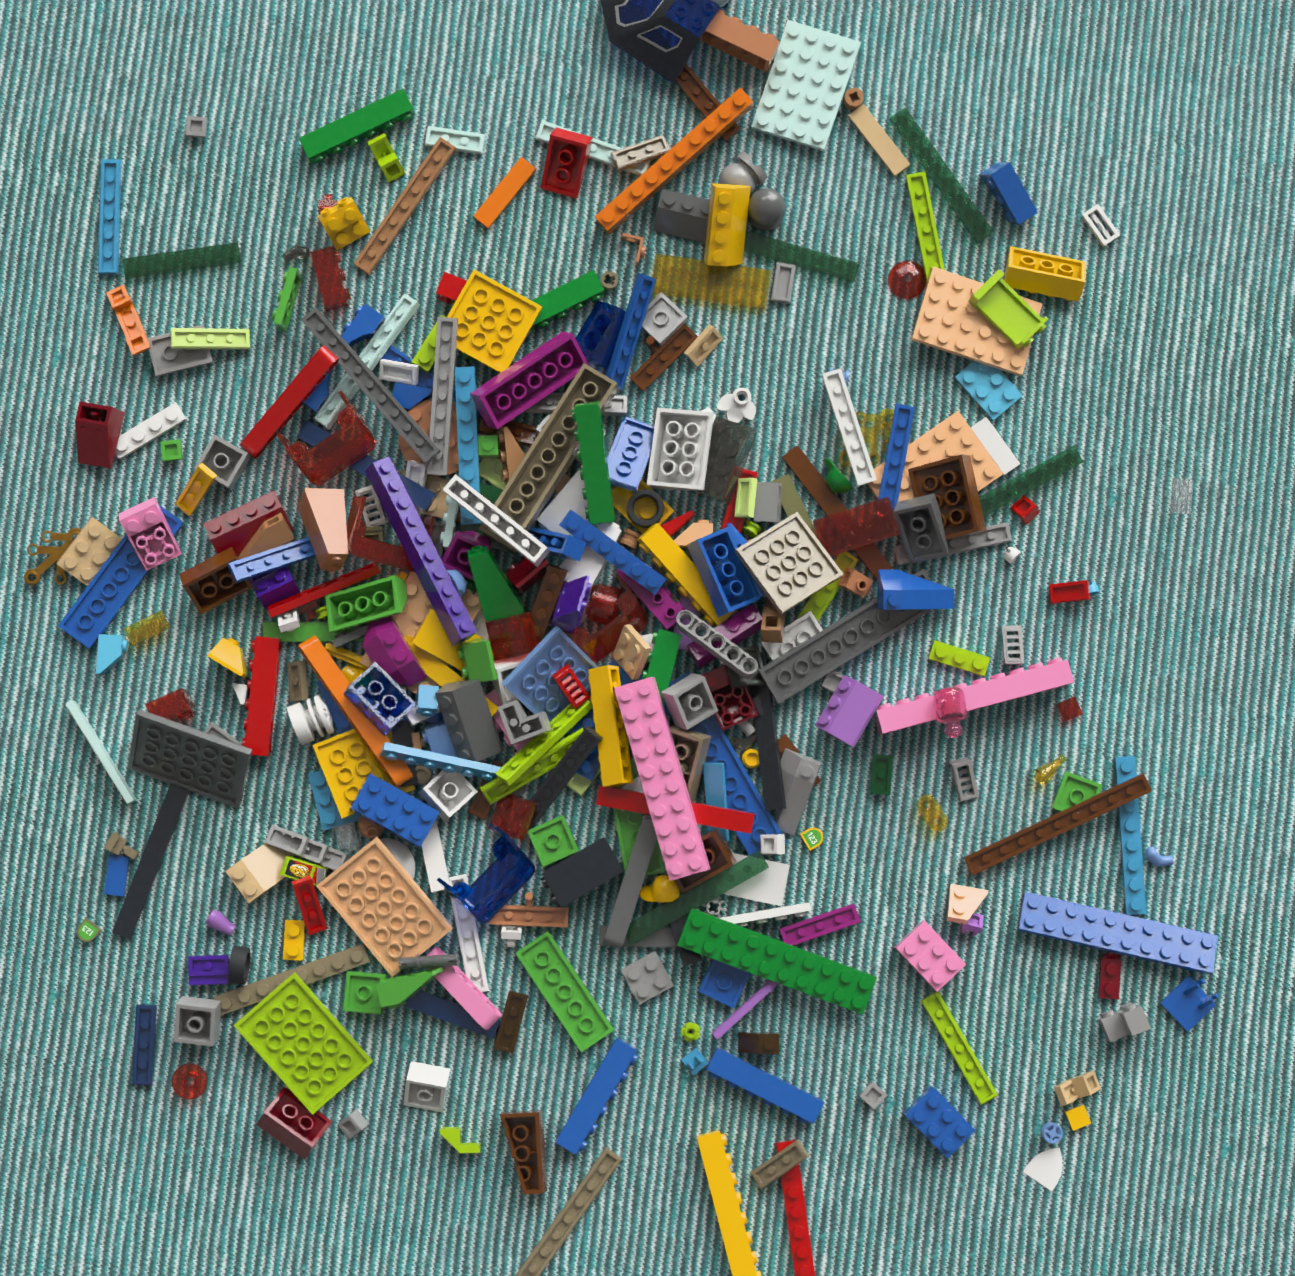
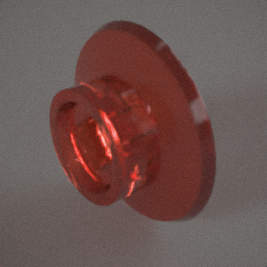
M187 1063L181 1065L172 1076L173 1090L183 1099L198 1098L206 1090L208 1083L207 1075L196 1064ZM193 1077L194 1084L188 1085L187 1078Z

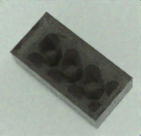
M716 416L712 426L704 490L690 491L695 495L730 506L738 485V478L741 477L757 433L749 426Z

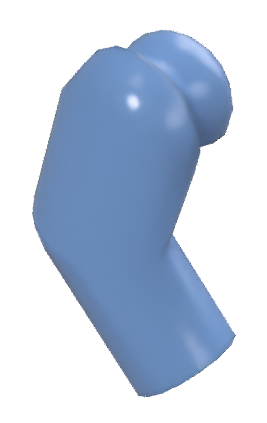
M1154 847L1146 849V858L1154 866L1173 865L1172 855L1161 856Z

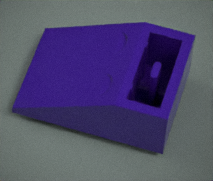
M289 566L250 578L257 598L265 609H267L268 605L300 592Z
M589 575L563 584L551 627L557 625L561 630L574 633L575 627L579 628L592 586L591 583H588Z

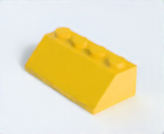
M712 183L704 261L707 265L727 267L743 263L751 186Z
M1010 246L1004 272V281L1012 289L1045 294L1048 297L1064 298L1068 301H1080L1085 284L1086 262Z

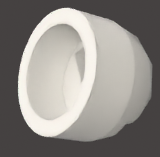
M1014 547L1007 548L1009 553L1004 551V558L1007 562L1013 564L1021 552Z

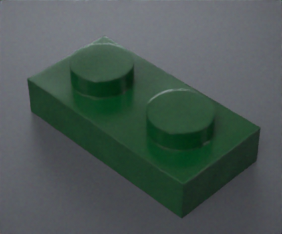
M872 755L870 794L890 795L893 756Z

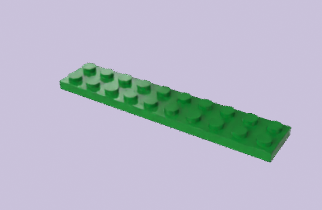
M690 908L677 946L860 1014L865 1012L877 979L874 975L694 908Z

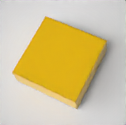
M1083 1104L1064 1111L1072 1131L1091 1124Z

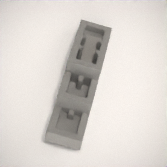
M275 825L271 826L264 842L272 847L333 871L345 863L349 856L345 852L330 848L328 845Z

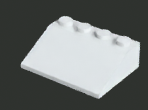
M657 408L647 478L648 486L653 489L704 490L714 412Z

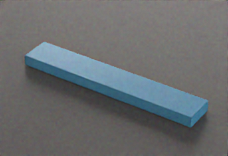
M101 159L99 275H119L122 163L120 159Z

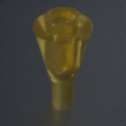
M1061 754L1053 762L1051 761L1034 769L1036 781L1047 785L1058 770V767L1067 761L1066 757Z

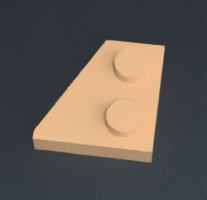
M951 884L949 888L947 921L967 924L982 901L986 899L988 890Z

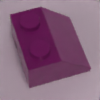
M474 531L455 532L441 559L447 570H457L464 577L474 580L468 559V550H471L474 546L481 545L482 547L487 546L491 551V538Z

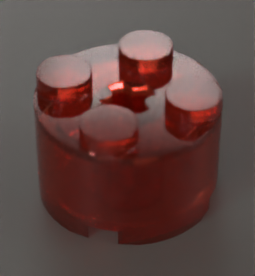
M598 583V585L593 584L590 593L593 596L591 604L588 603L585 610L589 621L613 627L612 620L616 621L620 612L622 600H619V594L623 595V589Z

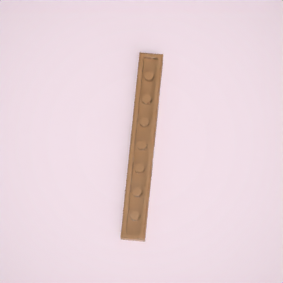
M439 137L353 263L354 266L369 276L371 275L457 148Z

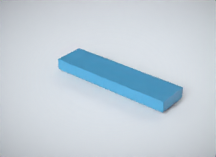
M704 763L706 805L727 808L724 763ZM708 826V832L717 827ZM718 828L725 842L729 841V830Z

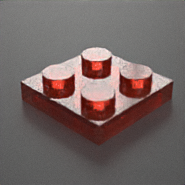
M511 794L505 796L497 802L488 828L524 841L537 803Z

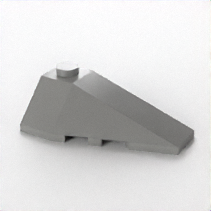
M785 748L780 762L786 809L776 810V824L781 831L794 836L822 762Z

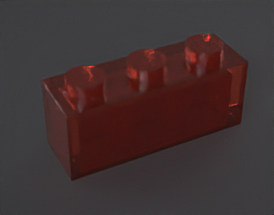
M333 246L311 251L326 311L349 306L348 300L351 299L349 288L344 287L343 281H346L344 269L340 270L338 264L342 262L339 251L335 252Z

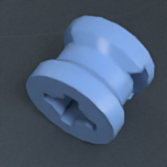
M1048 1122L1042 1126L1041 1136L1047 1142L1054 1144L1062 1139L1063 1131L1059 1125L1054 1122Z

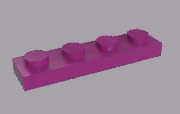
M852 903L780 928L779 930L783 942L796 945L860 922L855 904Z

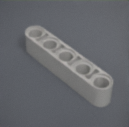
M683 610L678 613L676 619L677 628L743 678L751 679L756 676L758 664L753 657L692 612ZM688 618L691 622L688 625H683L680 623V620ZM702 629L706 631V635L700 637L697 636L696 632ZM719 641L722 643V646L714 648L712 643ZM730 653H736L738 658L730 660L727 656ZM750 664L754 667V670L747 672L743 667Z

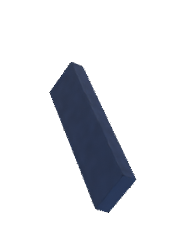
M136 1004L132 1085H153L157 1005Z

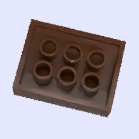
M961 454L908 469L914 498L935 494L941 512L946 541L987 531L970 455Z

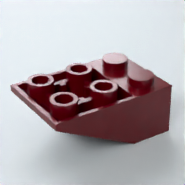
M79 402L75 419L78 463L112 469L125 412L111 406Z
M725 665L701 674V676L705 677L718 708L714 715L721 730H725L758 715L746 687L730 688Z

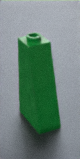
M478 545L468 550V559L485 621L524 613L522 600L489 548Z

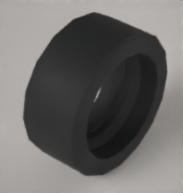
M644 489L637 491L630 497L627 504V513L633 524L638 527L649 528L659 523L663 517V500L654 491ZM647 497L656 503L657 513L653 518L641 520L635 515L634 505L640 498Z
M233 946L228 968L229 983L246 984L251 959L250 947Z

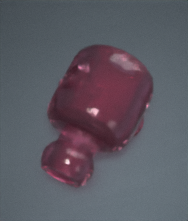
M958 687L937 690L933 696L937 721L946 723L944 733L947 737L961 736L963 734V727L960 725V721L967 716L964 691Z

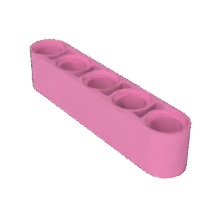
M435 946L426 956L446 954L439 947ZM458 966L444 967V971L436 977L443 987L485 1030H489L502 1016L494 1004Z

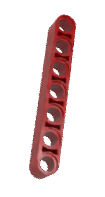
M322 346L243 439L240 446L254 459L259 457L335 367L339 358L326 346Z

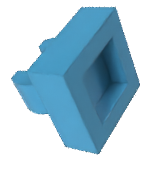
M697 1047L681 1059L692 1075H695L709 1064Z

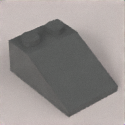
M935 494L897 502L893 513L911 564L948 556L949 551L941 512Z

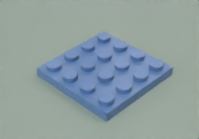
M556 625L508 675L502 684L533 714L546 712L548 720L551 722L569 705L552 675L568 664L588 692L591 689L588 681V669L597 668L598 666ZM567 674L565 677H563V678L561 679V681H563L565 678H567V677L569 676V674Z

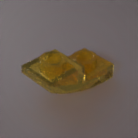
M161 610L124 628V631L131 645L134 646L169 629L170 626Z

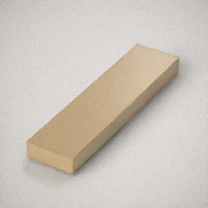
M864 104L848 115V118L894 177L910 166V163Z

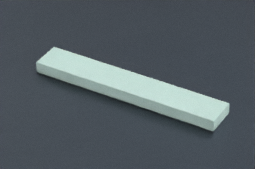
M542 120L535 139L548 144L550 134L556 127L568 131L572 130ZM593 138L589 159L615 167L610 154L623 148ZM650 161L625 169L624 171L641 176L648 169Z
M70 700L67 702V709L125 802L132 804L137 801L76 701Z

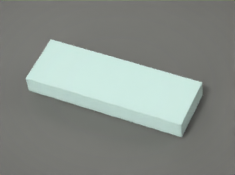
M432 126L427 127L426 147L433 148L439 137H442L457 148L456 151L483 154L485 134Z

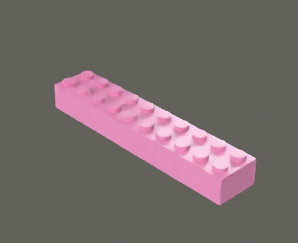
M1060 657L1048 661L1045 666H1043V663L1029 666L1026 671H1024V668L1012 670L1008 676H1005V673H1000L990 677L991 680L989 681L981 678L971 682L972 685L970 686L963 683L952 687L953 690L948 691L947 688L933 692V696L925 693L916 696L914 701L906 698L896 702L895 706H891L890 703L880 705L873 714L878 733L882 735L942 719L936 718V715L950 717L1074 683L1068 660L1062 661Z
M655 677L614 688L669 880H675L711 869Z

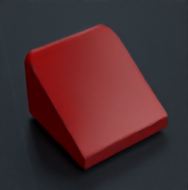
M1025 495L1010 507L1026 525L1040 513L1038 506Z

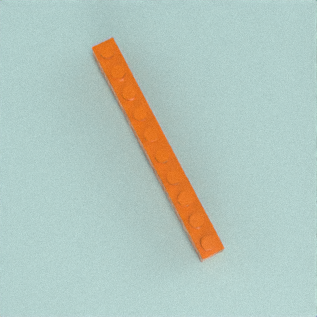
M740 87L595 216L599 225L610 235L754 107L753 100Z

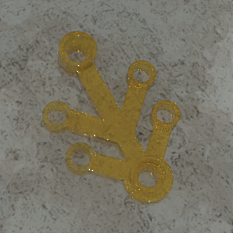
M889 408L883 409L880 414L856 413V417L858 415L864 417L863 421H858L859 424H863L865 421L878 422L874 427H860L862 435H864L865 445L870 441L869 457L875 456L877 458L876 462H871L872 465L878 464L880 460L878 455V433L883 428L884 441L881 448L887 452L884 443L889 442L894 410ZM886 415H889L891 417L890 422H886L884 420V417ZM843 450L838 457L839 463L843 466H849L850 462H845L842 459L844 455H847L846 450Z

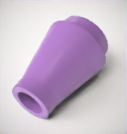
M214 909L205 921L209 928L225 933L228 936L236 927L220 911L217 912Z

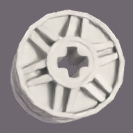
M320 695L314 696L315 706L310 698L307 699L308 709H304L300 702L287 707L291 723L302 745L315 741L314 731L316 730L322 738L325 737L324 727L329 735L334 733L332 716Z

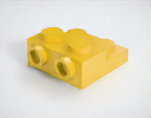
M352 197L341 199L336 206L325 208L318 215L336 250L371 232Z

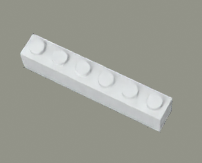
M456 474L444 487L443 491L446 495L535 566L538 567L550 551L544 544Z

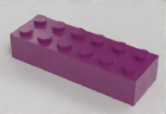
M561 332L471 392L470 395L486 425L490 428L498 429L574 378L583 363L588 366L589 364L573 333Z

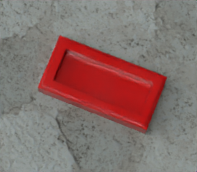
M1089 580L1049 584L1050 604L1090 600Z

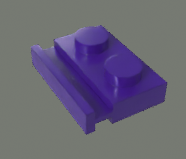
M229 955L188 956L189 985L230 984L228 982Z

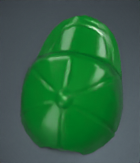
M824 458L823 462L829 470L826 484L832 492L843 494L851 491L853 486L847 478L836 468L830 459Z

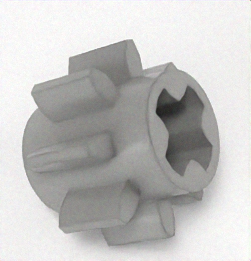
M717 895L714 896V900L706 897L708 903L701 904V906L706 907L704 913H709L712 916L717 915L721 918L720 910L726 911L725 908H721L724 900L718 902ZM710 902L718 903L719 906L716 913L708 910Z

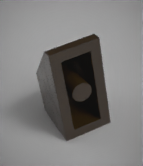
M738 1032V1052L779 1054V1033Z

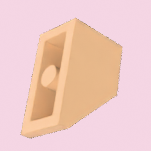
M697 520V523L690 525L674 542L680 548H688L687 545L691 542L712 534L713 524L709 523V520Z

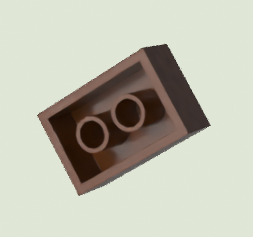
M232 547L179 574L184 589L201 615L253 588L250 579L235 583L228 564L239 560Z
M718 828L701 836L711 869L675 879L682 894L737 862Z

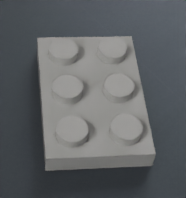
M202 324L190 328L205 329V326ZM170 333L148 338L151 346L149 351L156 377L214 363L210 349H171Z

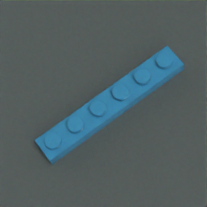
M385 742L380 750V756L385 757L387 760H402L410 765L421 764L429 769L440 768L447 773L458 772L466 777H481L485 781H492L497 778L495 773L500 769V766Z

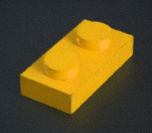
M285 920L283 960H304L306 928L304 920Z

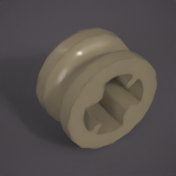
M612 271L605 272L601 277L602 287L606 290L615 289L618 285L617 275ZM609 276L610 279H615L613 280V285L604 283L606 277Z

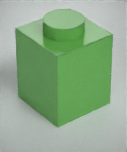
M498 435L478 436L480 459L499 458Z

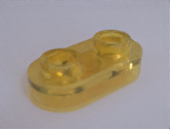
M931 795L921 796L917 801V808L928 827L933 831L944 830L948 820L937 800ZM925 801H928L930 803V807L928 809L924 808L923 803ZM935 818L940 819L939 825L934 824L933 821Z

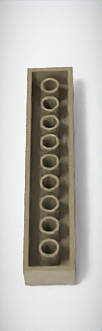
M583 363L494 505L527 532L533 526L576 458L577 449H580L579 441H575L574 429H577L576 421L573 422L572 420L574 406L576 404L600 401L602 416L619 390L617 382ZM483 523L481 524L479 530L482 534L516 553L513 547Z

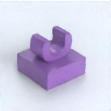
M973 913L968 923L962 924V933L965 934L967 930L973 932L972 936H976L977 933L981 934L984 915Z

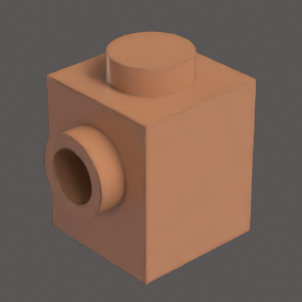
M846 568L838 586L857 597L864 598L870 592L873 580L855 569Z

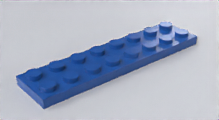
M160 506L175 537L184 525V522ZM127 534L58 625L89 649H92L98 641L99 634L104 633L150 571V569L145 570Z

